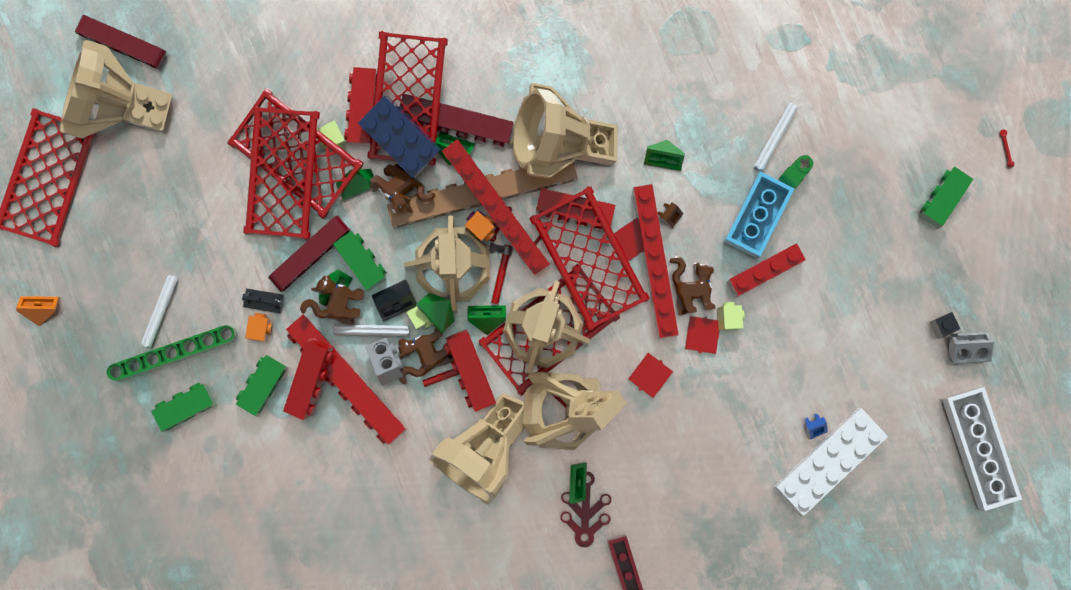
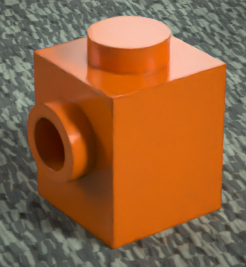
M477 211L465 224V227L482 243L485 240L488 242L495 235V232H493L495 230L493 226L495 222L487 214L484 217Z
M255 313L254 316L249 315L246 339L267 342L268 335L272 333L273 323H270L271 320L266 318V314Z

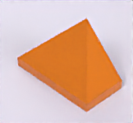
M20 296L16 311L40 326L56 311L59 297Z

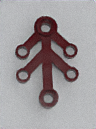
M588 471L587 475L590 476L591 481L586 483V501H582V508L577 503L571 504L569 501H564L563 496L569 494V492H564L561 495L562 502L568 504L580 517L581 528L572 520V515L567 511L561 513L560 519L575 532L576 543L584 548L592 545L594 534L611 521V517L607 513H603L599 516V520L589 528V520L604 506L609 505L612 499L609 494H603L600 500L590 508L591 485L595 482V477ZM604 496L609 497L608 503L602 502ZM563 514H569L570 519L564 521L562 519ZM604 515L608 516V522L606 523L601 521V517ZM583 534L588 535V540L585 542L581 540Z

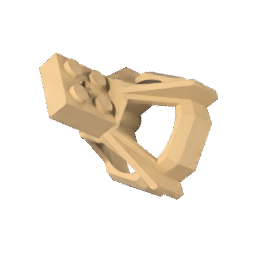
M84 40L64 103L60 132L84 138L122 121L161 132L164 128L172 94L134 83L107 46ZM103 66L109 70L105 84L100 82ZM94 103L99 104L96 119L89 120ZM150 103L153 110L146 112V108L143 105Z
M532 83L529 85V95L524 97L513 125V138L509 140V145L513 146L515 159L522 169H527L529 176L549 179L575 160L604 165H612L617 162L618 125L585 119L583 116L578 115L552 86ZM545 111L543 136H537L538 126Z
M448 216V228H436L415 250V260L404 262V268L406 270L416 269L417 283L428 293L449 299L453 313H457V302H470L490 280L489 247L475 237L466 227H454V217ZM458 233L471 238L478 245L482 254L471 252V249L457 238ZM438 236V240H435V246L430 253L422 256L426 246ZM472 266L483 268L478 281L471 288L460 293L459 280ZM430 268L442 280H445L446 293L433 288L424 277L423 270Z
M556 280L552 291L538 288L513 301L504 326L503 333L516 358L529 363L527 374L532 372L534 365L547 369L574 355L577 343L589 345L590 342L589 338L580 335L583 322L570 298L557 293L560 282ZM537 296H546L543 302L526 309V311H517L525 301ZM558 300L564 303L570 310L574 320V328L566 325L562 310L559 309L560 304H558ZM512 324L521 325L528 341L531 342L528 354L516 343ZM561 338L570 342L567 348L558 355L540 358L544 346L546 347Z
M531 372L528 377L533 385L525 392L523 425L530 435L524 442L526 445L539 446L540 448L575 450L595 430H602L627 402L619 391H601L598 378L583 379L580 375ZM569 380L578 390L563 385L560 381ZM548 392L562 398L567 406L565 408L566 417L563 421L545 426L542 418V405ZM578 431L577 435L568 443L555 439V437Z
M502 393L483 420H478L476 424L455 439L446 438L441 441L431 454V464L468 493L478 497L487 505L491 504L508 477L509 448L525 427L523 425L524 402Z

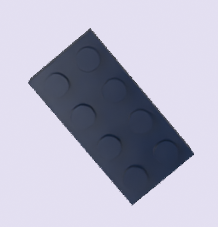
M383 96L358 122L412 178L417 177L442 151L389 96Z

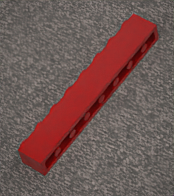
M458 139L443 149L444 155L532 273L536 275L550 265Z
M653 184L633 187L632 193L657 338L660 340L677 337L679 333Z
M304 314L286 329L289 333L287 337L293 344L297 342L302 347L300 349L301 353L305 342L311 338H316L330 344ZM334 348L332 352L334 357L331 363L328 364V375L325 380L332 387L336 385L340 390L338 392L340 397L344 401L348 399L352 403L350 408L357 415L361 414L365 418L363 422L370 430L374 428L377 431L378 435L376 437L383 445L385 443L388 445L392 444L407 429Z

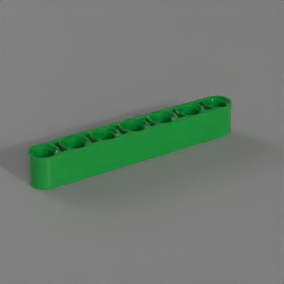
M223 325L113 363L107 368L106 373L108 378L113 381H125L229 345L236 341L238 334L233 327ZM230 329L232 336L225 340L223 333ZM208 336H212L214 340L210 346L205 344V339ZM190 342L195 344V349L192 352L187 351V345ZM175 348L177 354L171 359L168 353L171 349ZM153 355L158 357V362L155 365H152L150 362ZM135 361H138L140 364L137 371L132 369V364ZM119 367L121 369V375L118 378H116L114 376V370Z

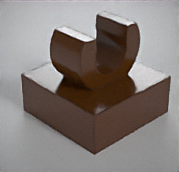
M672 202L670 205L664 203L666 210L664 213L658 211V215L667 226L673 229L684 213L676 204Z

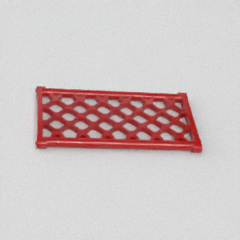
M379 31L378 39H380L374 106L382 98L383 92L390 89L395 95L393 101L399 100L404 106L403 111H408L412 116V120L417 122L420 128L436 143L445 46L448 45V39L446 37L433 38ZM388 37L401 38V41L392 46L388 43ZM406 39L420 40V43L411 48ZM425 41L438 42V48L430 50ZM402 42L409 48V52L403 57L396 51V47ZM421 44L428 50V54L422 59L415 53V49ZM394 51L399 60L394 65H390L386 62V53ZM410 53H413L418 59V62L412 67H409L404 61L405 57ZM429 55L437 58L436 67L428 69L423 63V60ZM399 62H403L407 67V71L402 76H399L394 70V67ZM418 64H422L426 69V73L421 78H418L413 72V68ZM390 70L397 76V80L391 85L384 81L385 72ZM409 72L416 78V82L410 87L402 80ZM428 74L435 78L434 86L429 89L421 82ZM398 81H401L406 88L400 95H397L392 89V86ZM417 83H420L425 90L419 97H416L411 91V88ZM407 91L414 97V101L408 106L401 100V96ZM426 93L433 97L432 106L427 108L419 101ZM415 102H418L423 109L417 116H414L409 110V107ZM423 113L431 116L430 125L425 127L418 121V117ZM371 137L370 151L367 153V158L394 160L391 156L378 155L377 149L382 147L378 146V143ZM436 158L429 163L430 166L436 165Z
M268 88L264 89L253 106L261 107L265 99H267V108L292 110L275 97ZM253 107L227 142L228 145L238 149L250 160L251 150L249 148L252 139L249 138L248 129L253 127V125H248V123L254 116ZM282 114L284 122H287L292 117V114ZM298 115V118L303 124L307 122L304 118ZM293 119L297 123L298 130L301 125L296 119ZM271 121L270 126L274 129V124L281 123V121ZM285 127L284 133L278 135L284 136L286 141L288 139V136L291 134L287 132V128ZM245 129L246 138L241 141L237 140ZM304 129L297 134L301 143V134L306 132ZM317 129L316 138L318 140L316 145L322 142L327 147L326 154L317 156L315 148V169L313 172L316 173L317 182L312 184V186L316 185L318 187L319 195L313 199L311 198V208L318 212V216L324 219L352 179L363 167L364 163L359 159L356 160ZM262 133L260 134V137H262V138H264V139L270 137V136H265V137H263V136H262ZM276 136L272 138L273 150L277 149ZM288 142V143H287V147H288L289 149L295 148V147H299V143H298V145H295V146H289V142ZM261 147L259 155L264 159L265 152H270V150H264ZM303 148L300 149V158L298 159L302 162L307 159V157L303 156ZM337 154L341 157L340 166L332 167L330 157ZM275 157V161L268 165L273 170L272 166L276 167L279 165V161ZM319 157H327V168H318L317 159ZM291 158L285 162L288 163L290 171H292V162L295 161V159L292 160ZM264 164L260 166L264 171L269 173V169ZM351 165L354 168L346 178L345 168ZM278 168L275 171V174L278 176L280 180H282L287 174L283 176L278 172ZM341 168L342 179L334 181L332 170ZM302 169L301 172L294 173V175L302 174L303 179H305L306 170ZM320 171H329L330 180L328 182H320ZM291 176L288 177L289 180L286 179L284 181V185L288 190L295 186ZM342 181V185L335 193L334 183ZM329 183L331 185V194L323 196L321 194V185ZM300 187L292 191L300 199L304 198V192ZM332 197L325 208L322 207L323 198Z
M255 106L253 107L254 125L246 225L243 227V233L310 239L309 219L317 121L320 119V112L269 109ZM262 112L274 113V116L266 121L262 118ZM280 114H292V117L287 122H284ZM298 115L310 116V121L303 124ZM278 117L282 122V126L277 131H274L270 126V122ZM293 119H296L301 126L293 133L288 124ZM266 126L272 131V135L267 140L260 137L261 128ZM286 127L291 135L283 142L278 133ZM302 129L309 132L308 141L303 143L297 138V134ZM276 136L281 145L273 150L269 145V141ZM292 138H295L299 143V147L291 152L287 147V143ZM264 145L271 151V154L265 159L259 156V147L261 148ZM282 147H285L289 152V156L282 161L278 157L277 152ZM303 148L307 151V160L299 162L295 157V153ZM274 155L279 161V165L272 170L267 161ZM291 157L297 162V166L292 171L285 165V162ZM263 164L269 169V173L264 178L257 175L258 167ZM281 166L287 171V175L282 180L275 174V171ZM299 167L306 170L305 179L298 181L294 176V172ZM270 175H273L278 181L273 188H270L265 182ZM289 176L296 182V185L290 190L284 185V181ZM263 183L268 192L263 197H260L256 194V186ZM279 185L286 191V194L280 199L274 194V190ZM299 186L301 189H304V198L297 201L292 195V191ZM269 194H272L276 199V203L269 208L264 199ZM288 195L294 200V205L289 209L282 203V200ZM261 202L265 206L266 212L258 216V214L254 213L255 205ZM278 204L284 209V213L279 218L272 212V209ZM295 206L303 209L302 217L297 220L290 213ZM268 213L275 219L269 227L262 220ZM286 214L293 220V223L288 228H285L281 223V219ZM260 221L265 230L253 229V224ZM278 223L283 232L271 231V228ZM297 225L301 228V234L289 233V229Z
M32 108L30 113L31 119L0 207V230L58 247L60 243L59 237L93 136L96 133L84 138L75 137L73 140L66 142L63 133L60 132L57 121L61 122L62 117ZM40 116L52 119L44 125L38 121ZM55 124L58 132L48 136L45 128ZM43 130L46 136L45 139L36 143L33 139L34 132ZM60 135L64 143L54 148L51 139ZM48 141L52 149L42 154L39 145ZM79 141L82 144L80 153L72 154L69 145ZM67 147L70 155L60 160L57 151ZM37 148L39 157L30 160L26 156L28 149ZM54 153L58 161L48 166L45 157ZM42 159L45 169L36 172L33 163ZM73 159L76 162L74 171L70 170L67 172L63 162ZM30 165L33 175L24 178L20 174L22 167ZM61 165L63 174L54 178L51 169ZM48 171L51 180L42 184L39 175ZM66 176L70 180L68 189H60L57 180ZM36 177L39 186L30 190L27 181ZM24 183L27 193L17 196L14 193L16 184ZM54 183L57 192L48 196L45 186ZM42 189L45 198L36 202L33 193ZM60 194L64 198L62 206L54 208L51 198ZM30 195L33 204L24 208L21 199ZM18 201L21 210L12 215L8 211L10 202ZM48 201L51 210L42 214L39 204ZM36 207L39 216L30 220L27 210ZM54 212L58 216L56 224L48 226L45 216ZM24 213L27 222L17 226L14 218ZM11 219L15 228L3 226L4 220ZM42 219L45 228L36 232L32 224ZM30 225L33 234L22 232L20 230L21 228ZM48 230L52 236L49 240L39 237V234Z
M592 186L586 187V189L529 218L532 225H535L575 301L588 331L650 299L647 292H644L593 194ZM584 194L587 198L584 205L573 202V200ZM569 203L570 206L566 214L556 211V209ZM572 205L582 207L583 210L580 218L569 215ZM585 209H593L596 215L593 222L582 219ZM552 212L551 221L549 223H542L540 218ZM555 214L565 216V222L562 227L552 224ZM568 218L578 220V226L575 231L565 228ZM581 222L591 224L589 235L578 232ZM594 226H602L605 232L602 239L591 236ZM550 227L561 229L558 240L550 239L547 233ZM564 231L574 233V239L571 244L561 241ZM577 235L587 237L585 248L574 245ZM590 239L600 241L598 252L587 249ZM603 243H610L614 251L611 256L600 253ZM559 244L570 246L567 257L559 256L556 250ZM572 248L583 250L580 261L570 258ZM585 252L596 255L594 265L583 263ZM598 256L609 259L607 269L596 267ZM612 260L620 261L623 267L620 273L609 271ZM568 261L579 263L576 274H569L565 266ZM581 265L592 268L589 278L579 276ZM594 269L605 272L602 282L592 280ZM607 273L618 276L615 286L605 284ZM621 277L629 278L632 284L629 290L618 288ZM577 278L588 281L585 291H577L574 285ZM590 282L601 285L598 295L588 293ZM603 286L614 289L611 299L601 297ZM617 290L627 293L624 303L614 301V295ZM630 294H637L639 300L627 305L628 296ZM586 295L597 298L594 308H586L583 302ZM599 299L610 302L607 312L597 310L596 307ZM612 303L623 306V308L612 314L609 312ZM595 312L606 315V317L596 322L592 319Z
M578 263L572 267L573 270H571L569 274L577 273L579 268ZM580 267L579 274L582 277L588 278ZM562 278L558 280L560 282L558 287L559 294H561V288L566 285ZM576 282L574 283L575 287L587 288V285H579ZM590 282L588 287V293L589 289L591 288L594 291V293L598 295L599 290L595 287V285L592 282ZM553 285L547 290L552 291ZM588 295L583 300L586 303V308L589 301L597 302V300L589 299ZM538 296L520 311H526V309L543 302L546 296ZM599 299V311L602 303L609 309L610 304L607 300ZM611 307L610 313L612 314L616 311ZM562 310V312H569L571 314L570 310ZM600 312L594 314L597 316V321L606 317V315ZM572 314L570 317V323L566 324L570 327H574V324H572ZM620 315L599 324L588 332H585L587 329L584 321L582 327L583 336L589 339L593 338L610 323L620 319ZM503 323L486 338L482 337L478 342L514 385L517 393L522 396L533 383L529 378L525 380L529 375L525 373L527 362H524L523 372L519 373L511 370L514 360L521 361L513 357V350L509 358L499 355L502 345L510 346V344L501 342V335L505 323ZM512 324L514 339L516 334H525L524 332H518L516 324ZM528 339L525 346L518 345L519 347L525 348L526 353L530 347L528 345ZM555 342L552 349L543 348V350L551 351L552 356H555L556 353H561L560 350L555 349ZM490 343L499 346L497 356L488 347ZM577 343L575 351L584 344ZM499 359L510 360L509 371L505 369ZM562 361L556 363L555 365L547 369L543 367L540 368V366H537V372L548 373ZM511 374L522 375L523 383L518 385Z

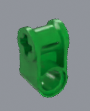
M808 155L800 156L778 179L795 190L812 169L814 164L812 158ZM805 161L807 163L806 167L802 169L800 167L801 162Z

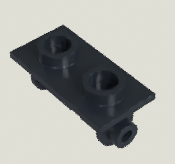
M246 288L242 296V301H244L243 307L281 314L284 295Z

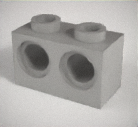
M989 332L950 334V358L953 364L992 362L994 341Z
M387 338L365 346L376 376L382 386L403 377L400 370L404 368L399 357H395L397 350L393 343L389 344Z

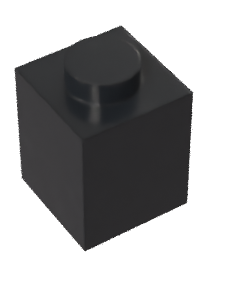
M953 312L930 321L938 339L960 330Z

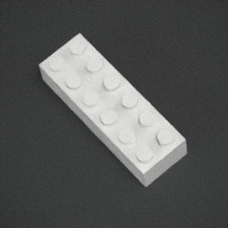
M985 387L942 399L978 510L987 511L1022 500Z
M857 408L785 475L774 488L800 516H804L888 436L862 408Z

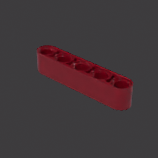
M86 15L81 16L74 31L86 39L105 45L109 49L156 69L160 68L167 53L158 46Z
M338 215L335 216L273 271L268 279L280 292L285 291L334 247L333 243L349 233L351 229Z

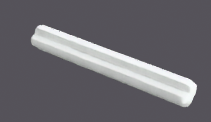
M789 103L754 165L756 169L763 171L798 109L795 104Z
M168 275L141 341V345L151 348L178 281V278Z
M335 324L333 333L335 335L408 337L410 328L409 326Z

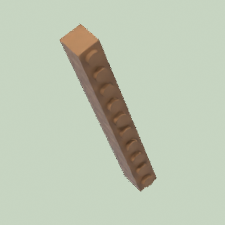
M574 162L549 179L529 176L527 169H522L521 167L515 171H512V169L501 171V174L496 176L493 174L485 175L502 200L540 191L541 188L548 189L571 183L578 179ZM464 181L462 185L450 184L446 186V189L440 191L438 188L428 190L427 194L424 195H429L432 192L435 193V198L430 202L419 200L416 194L410 195L412 213L407 210L394 213L392 211V203L387 204L392 227L396 229L480 207L482 204Z

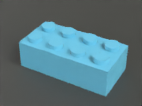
M760 171L724 243L756 259L761 257L794 188Z

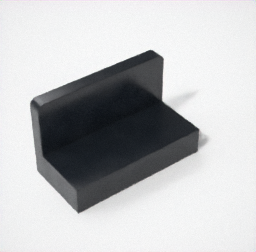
M406 280L372 295L374 304L383 322L416 307L417 304Z

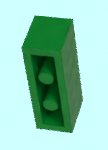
M955 166L950 170H945L941 176L943 181L939 186L936 185L930 193L932 195L929 201L926 200L920 208L922 211L920 217L938 229L945 224L973 181L972 177Z
M350 231L333 243V245L366 291L369 292L386 280L384 274L387 272L381 264L376 265L373 261L375 256L369 248L365 250L362 246L364 240L359 233L354 234Z
M268 355L258 360L256 372L249 375L246 380L248 385L236 397L237 403L235 405L256 417H259L288 369L287 366Z
M196 383L189 387L190 391L184 394L179 392L172 396L173 400L167 403L162 401L155 405V409L151 412L161 432H166L217 405L206 384Z

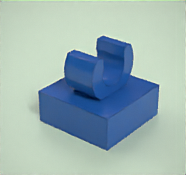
M817 413L814 414L815 420L812 422L809 421L808 417L805 418L807 435L810 440L828 432L825 418H820Z

